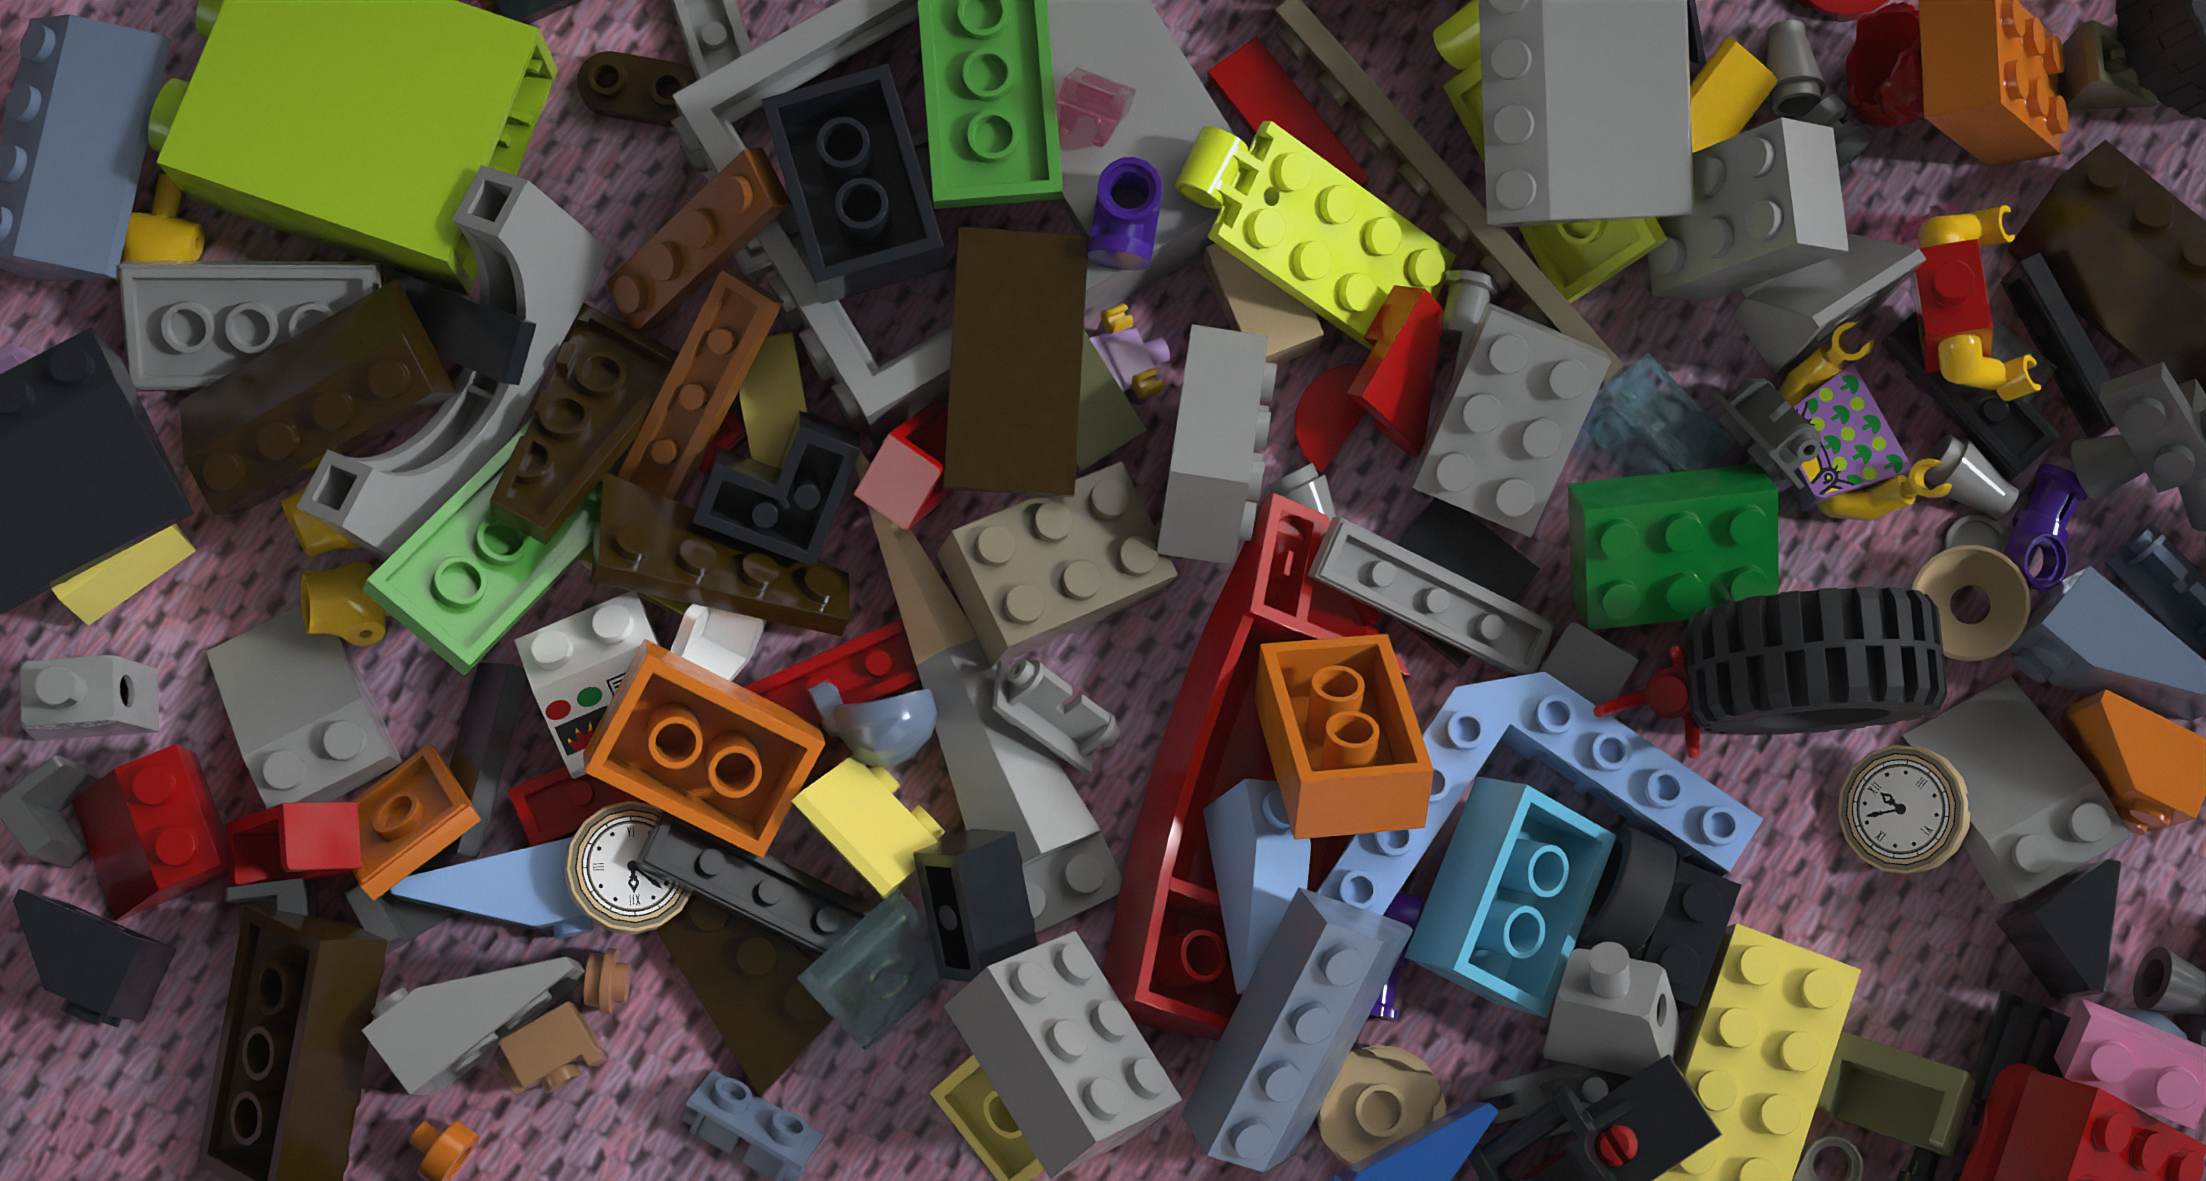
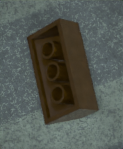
M2105 139L2057 179L2016 235L2014 241L2008 246L2007 251L2018 263L2040 252L2070 307L2142 369L2164 362L2177 385L2197 379L2206 394V221Z
M393 280L181 400L179 406L183 458L213 515L241 514L313 475L327 449L347 456L458 394V391L400 282Z
M244 906L197 1163L229 1181H343L344 1172L349 1163V1145L356 1108L361 1099V1081L370 1042L362 1030L373 1022L374 1015L371 1011L376 1006L380 979L385 970V952L388 940L346 922L258 906Z

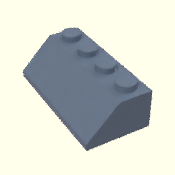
M71 14L30 18L28 29L25 31L20 42L21 58L14 87L6 101L7 116L0 141V268L35 281L116 279L147 147L149 119L159 94L171 43L170 38L153 32Z
M1298 887L1181 1114L1207 1156L1265 1172L1296 1155L1413 932L1408 924Z

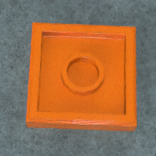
M432 743L426 745L351 801L358 804L362 868L352 872L360 887L375 901L482 820L447 762Z

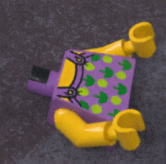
M1850 321L1835 330L1831 347L1821 346L1789 372L1778 391L1790 406L1820 433L1821 450L1817 457L1802 463L1793 471L1805 486L1799 489L1783 471L1773 479L1766 472L1765 474L1777 487L1778 494L1790 488L1803 512L1818 507L1827 517L1871 521L1913 504L1916 495L1930 498L1943 497L1950 492L1952 484L1945 483L1933 490L1926 488L1923 480L1925 472L1931 467L1942 465L1944 462L1928 458L1916 462L1912 467L1855 365L1853 364L1843 370L1844 360H1857L1868 355L1873 350L1875 344L1873 339L1858 352L1847 348L1844 342L1845 334L1850 328L1855 327L1860 322Z

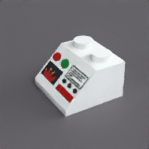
M636 591L627 592L514 639L533 694L573 779L587 774L584 772L583 752L644 638L662 647L654 624Z

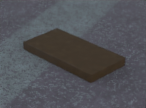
M958 227L943 489L1073 497L1075 495L1089 236Z

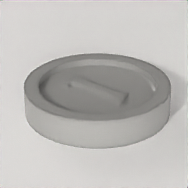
M1968 515L1957 520L1948 529L1944 539V550L1960 545H1979L1992 548L2003 554L2008 539L2003 528L1993 519L1983 515Z

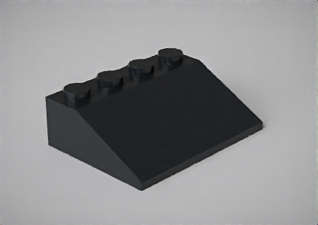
M92 327L0 374V615L194 514L121 357Z

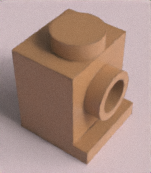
M569 1001L498 1041L505 1054V1057L497 1061L498 1066L515 1095L527 1089H534L539 1085H542L546 1093H550L581 1075L577 1066L579 1062L585 1060L588 1066L598 1067L608 1061L580 1008L576 1003Z

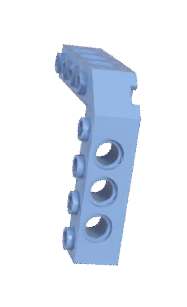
M1533 673L1455 687L1422 733L1434 769L1425 828L1354 834L1315 893L1383 915L1499 740L1529 760L1534 756L1574 783L1571 789L1582 796L1588 792L1627 819L1625 826L1636 830L1641 828L1654 838L1672 845L1675 852L1681 855L1679 861L1681 860L1721 877L1731 871L1763 818L1612 716L1596 717L1593 713L1594 704L1548 673Z

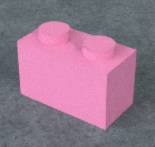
M2079 998L2054 1055V1059L2064 1078L2098 1087L2126 1103L2195 1130L2206 1106V1047Z

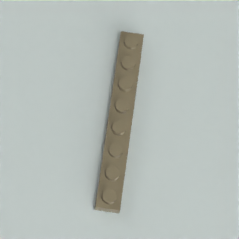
M1286 0L1276 8L1278 23L1282 27L1276 33V36L1285 49L1298 62L1308 56L1323 73L1316 81L1324 93L1339 108L1348 102L1362 117L1363 120L1356 126L1367 142L1378 153H1381L1387 147L1403 164L1397 170V173L1406 186L1419 199H1422L1429 193L1444 210L1437 218L1450 236L1460 245L1470 240L1485 257L1478 263L1484 274L1494 278L1499 284V290L1502 292L1511 286L1526 303L1519 310L1521 315L1603 350L1610 358L1611 364L1601 383L1600 388L1602 390L1620 376L1625 365L1510 235L1500 226L1487 224L1486 208L1301 0Z

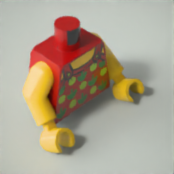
M2001 205L1973 211L1969 214L1930 218L1918 230L1919 249L1926 260L1909 276L1925 374L1941 371L1943 377L1952 383L1986 390L1996 389L1998 395L2004 401H2011L2041 390V385L2033 383L2027 372L2028 369L2037 366L2036 360L2031 355L2026 354L2004 363L1998 359L1991 358L1993 324L1980 248L2014 241L2015 235H2007L2002 226V215L2011 213L2010 207Z

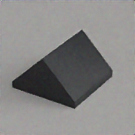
M2105 859L2077 867L2050 882L1996 921L2051 997L2069 999L2105 993L2121 861Z

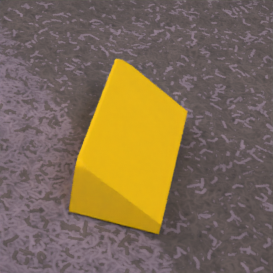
M1731 37L1725 38L1690 84L1692 153L1738 135L1777 84L1778 80L1775 75Z

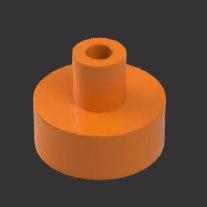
M459 1120L452 1123L443 1134L426 1121L422 1122L409 1139V1143L426 1155L418 1168L417 1175L425 1181H451L477 1146L480 1135Z

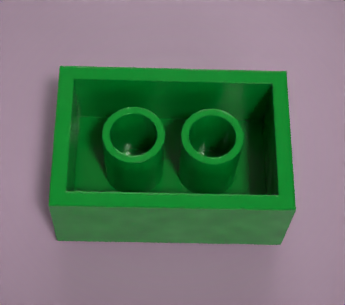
M1757 463L1568 483L1571 595L1573 605L1588 630L1689 620L1693 614H1697L1699 610L1706 607L1714 608L1717 604L1728 601H1740L1747 597L1779 594L1778 489Z

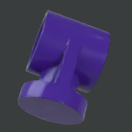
M1123 157L1111 162L1102 171L1097 184V199L1087 253L1091 261L1121 270L1137 271L1151 267L1158 217L1161 210L1162 180L1157 170L1147 161L1136 157ZM1122 188H1134L1144 194L1146 201L1142 206L1135 209H1126L1116 204L1112 196Z

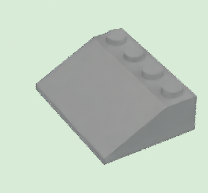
M1479 0L1487 224L1500 227H1520L1694 215L1687 0Z

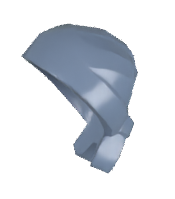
M825 680L808 689L821 717L823 729L831 737L840 736L863 763L882 768L894 767L912 758L931 738L934 731L938 711L930 689L856 704H844L837 687L831 683L828 684Z

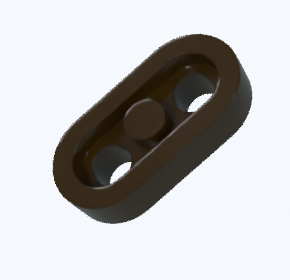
M604 51L592 55L582 64L577 76V87L585 105L598 115L673 127L671 121L679 117L674 99H664L658 95V92L662 86L670 83L678 85L680 90L696 82L697 79L692 70L677 62ZM613 73L619 76L617 83L613 87L602 88L597 85L599 78L604 74Z

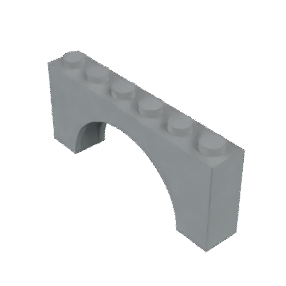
M481 165L452 222L461 230L472 248L479 273L480 301L537 324L520 384H505L464 367L455 385L458 394L447 399L434 417L417 434L400 446L383 454L364 458L346 457L327 449L296 506L383 561H386L511 440L611 252L606 245L529 180Z

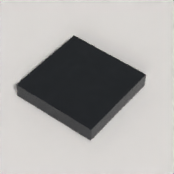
M1434 497L1397 543L1398 546L1512 602L1517 599L1540 570L1539 567L1466 510ZM1401 622L1459 669L1471 657V655Z

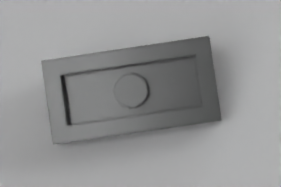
M54 755L0 797V819L30 857L71 868L89 854L90 850L60 812L101 778L94 769L59 755Z

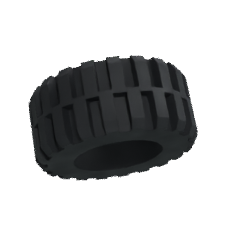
M1836 587L1747 597L1744 600L1728 601L1717 604L1714 608L1706 607L1699 610L1697 614H1693L1684 630L1691 713L1701 729L1708 732H1720V734L1731 735L1738 733L1745 735H1783L1804 732H1829L1841 729L1850 730L1874 725L1882 726L1903 720L1919 719L1923 715H1932L1941 709L1948 694L1939 608L1927 594L1917 590L1904 591L1902 588L1895 587L1883 589L1873 587L1838 589Z

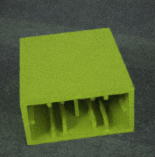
M199 0L196 10V29L201 37L208 39L190 82L179 78H172L163 86L153 105L148 124L149 145L153 150L160 152L156 163L182 192L192 201L368 261H380L382 266L405 270L449 289L470 295L478 274L477 263L467 238L452 222V219L481 165L514 176L518 174L558 73L557 66L540 29L456 0Z

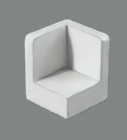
M692 604L684 614L670 651L732 682L750 661L767 620Z

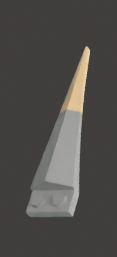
M862 452L859 453L855 463L860 482L870 467ZM868 505L923 689H930L933 693L938 711L935 729L966 830L986 829L1015 832L1018 849L1022 856V869L1030 909L1035 921L1036 935L1119 897L1123 878L1105 842L1101 829L1053 753L1018 726L1009 724L998 712L992 709L997 666L991 667L970 622L911 529L905 531Z

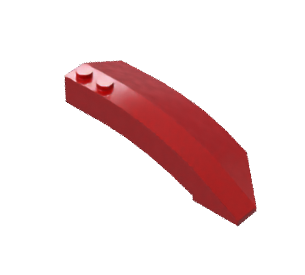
M1276 493L1267 495L1254 522L1251 541H1245L1202 632L1177 696L1137 820L1121 883L1103 975L1129 1013L1132 1021L1153 1028L1215 1041L1221 1039L1243 994L1236 993L1203 809L1244 779L1277 781L1254 702L1260 644L1380 635L1375 622L1381 618L1376 609L1307 576L1330 525L1328 516ZM1399 653L1395 654L1402 678L1409 677L1410 674ZM1348 835L1310 838L1311 850L1307 890L1317 891L1345 849Z

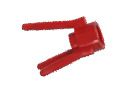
M1673 646L1669 653L1674 664L1668 665L1654 673L1648 680L1646 688L1595 706L1593 713L1596 717L1601 718L1639 705L1648 704L1651 710L1661 717L1668 719L1681 717L1685 721L1686 755L1690 759H1694L1699 755L1700 727L1691 713L1687 655L1681 647Z

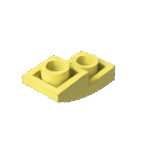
M793 331L766 336L739 389L751 458L777 468L799 410L808 413Z

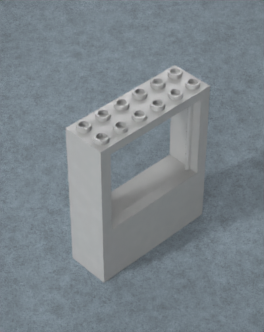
M841 0L673 94L679 117L672 120L671 123L680 138V141H678L696 174L707 169L708 171L703 173V176L708 184L741 151L746 149L732 123L762 107L761 99L791 91L919 18L918 0ZM1047 0L1063 181V199H1060L1081 235L1089 236L1090 241L1097 199V184L1102 171L1111 162L1123 157H1136L1145 160L1157 170L1162 180L1161 210L1158 217L1151 267L1137 271L1121 270L1097 264L1088 258L1084 323L1101 314V311L1113 307L1205 253L1207 246L1215 244L1207 236L1220 209H1212L1192 202L1176 190L1175 183L1202 127L1211 126L1233 135L1234 133L1149 0ZM1122 188L1112 196L1116 204L1126 209H1135L1142 206L1146 201L1144 194L1134 188ZM777 218L770 222L746 245L752 255L764 249L771 259L775 270L770 271L772 277L767 279V283L773 294L784 301L779 312L791 330L802 325L804 330L799 333V336L806 347L804 352L822 382L832 377L837 384L831 388L838 400L836 405L851 430L859 433L865 430L874 445L885 439L891 431L935 399L940 400L944 404L948 402L952 325L879 367L839 300L821 304L807 254H798Z

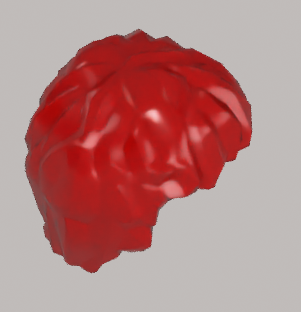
M1901 2L1899 4L1891 3L1875 13L1862 15L1856 25L1855 44L1848 53L1845 62L1847 86L1849 88L1847 97L1848 107L1853 109L1858 119L1874 128L1904 126L1907 123L1913 124L1918 119H1926L1924 116L1919 10H1916L1914 5Z

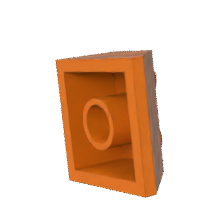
M2106 689L2065 707L2060 719L2072 750L2097 778L2128 832L2145 835L2147 830L2153 832L2196 819L2206 797L2205 737Z

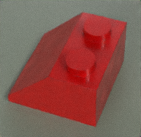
M174 744L117 767L72 801L115 921L123 920L229 876L227 835L197 754L187 748Z

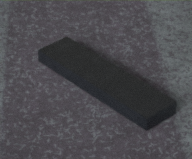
M662 809L634 867L865 980L873 978L898 921V918L767 853L764 858H761Z

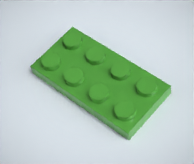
M918 0L934 209L1063 199L1047 0Z
M530 422L366 580L362 590L464 676L593 545L596 489L599 482L546 545L491 516L490 499L520 436L525 435Z

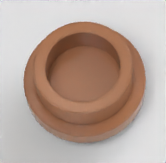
M607 948L605 954L590 953L587 961L584 980V1004L586 1006L599 1007L601 1014H612L616 1002H626L628 999L631 964L620 962L619 949Z

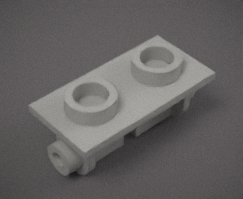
M1022 658L1015 662L1012 667L1002 660L998 662L992 709L998 712L1009 724L1018 726L1045 745L1056 757L1066 760L1087 776L1091 774L1093 750L1099 745L1104 748L1111 747L1120 735V727L1115 724V716L1109 711H1105L1083 694L1067 705H1063L1062 703L1072 696V686L1048 670L1038 660L1028 662Z

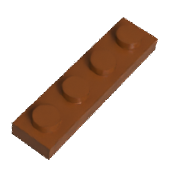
M763 147L741 151L605 281L627 326L642 334L654 330L791 204Z
M733 269L721 270L617 475L618 478L678 503L682 502L784 303L783 300Z

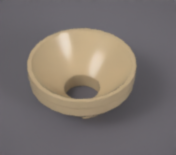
M1960 545L1946 549L1932 557L1920 569L1912 586V590L1927 594L1939 608L1944 656L1951 659L1982 661L1993 658L2009 649L2019 639L2028 622L2031 608L2030 592L2026 579L2017 565L2007 556L1992 548L1979 545ZM1967 586L1982 589L1988 595L1991 603L1990 612L1987 617L1976 624L1961 623L1953 616L1950 608L1953 595L1961 588Z

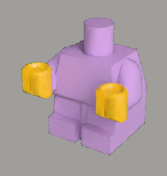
M1121 303L1101 311V321L1098 325L1099 335L1091 337L1090 340L1125 396L1132 403L1140 405L1146 402L1150 396L1163 391V380L1157 381L1155 378L1156 375L1160 374L1155 365L1168 361L1170 359V352L1162 337L1143 343L1137 328L1127 329L1132 327L1133 317L1131 314L1125 315L1128 307L1126 304Z

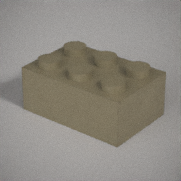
M1122 461L1075 480V495L1073 497L1038 495L954 529L936 553L991 667L997 666V663L1001 660L1003 662L1009 661L1159 596L1178 576L1169 555L1158 554L1157 552L1159 535Z

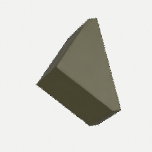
M2091 20L2082 23L2063 43L2065 68L2063 73H2058L2060 95L2065 101L2067 110L2152 107L2157 105V97L2150 90L2147 91L2138 80L2139 77L2133 67L2129 66L2124 55V47L2122 42L2119 41L2116 30Z

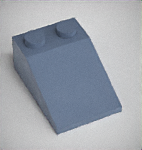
M2091 566L2084 568L2061 581L2053 589L2048 590L2031 610L2027 625L2019 639L2009 648L2016 654L2013 657L2014 664L2025 675L2037 682L2048 680L2052 685L2089 695H2094L2106 689L2147 710L2190 721L2206 716V661Z

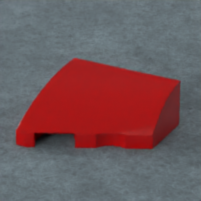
M1394 285L1363 337L1374 348L1352 383L1347 395L1376 418L1373 426L1405 453L1418 458L1426 439L1444 324V312L1439 303L1425 288Z

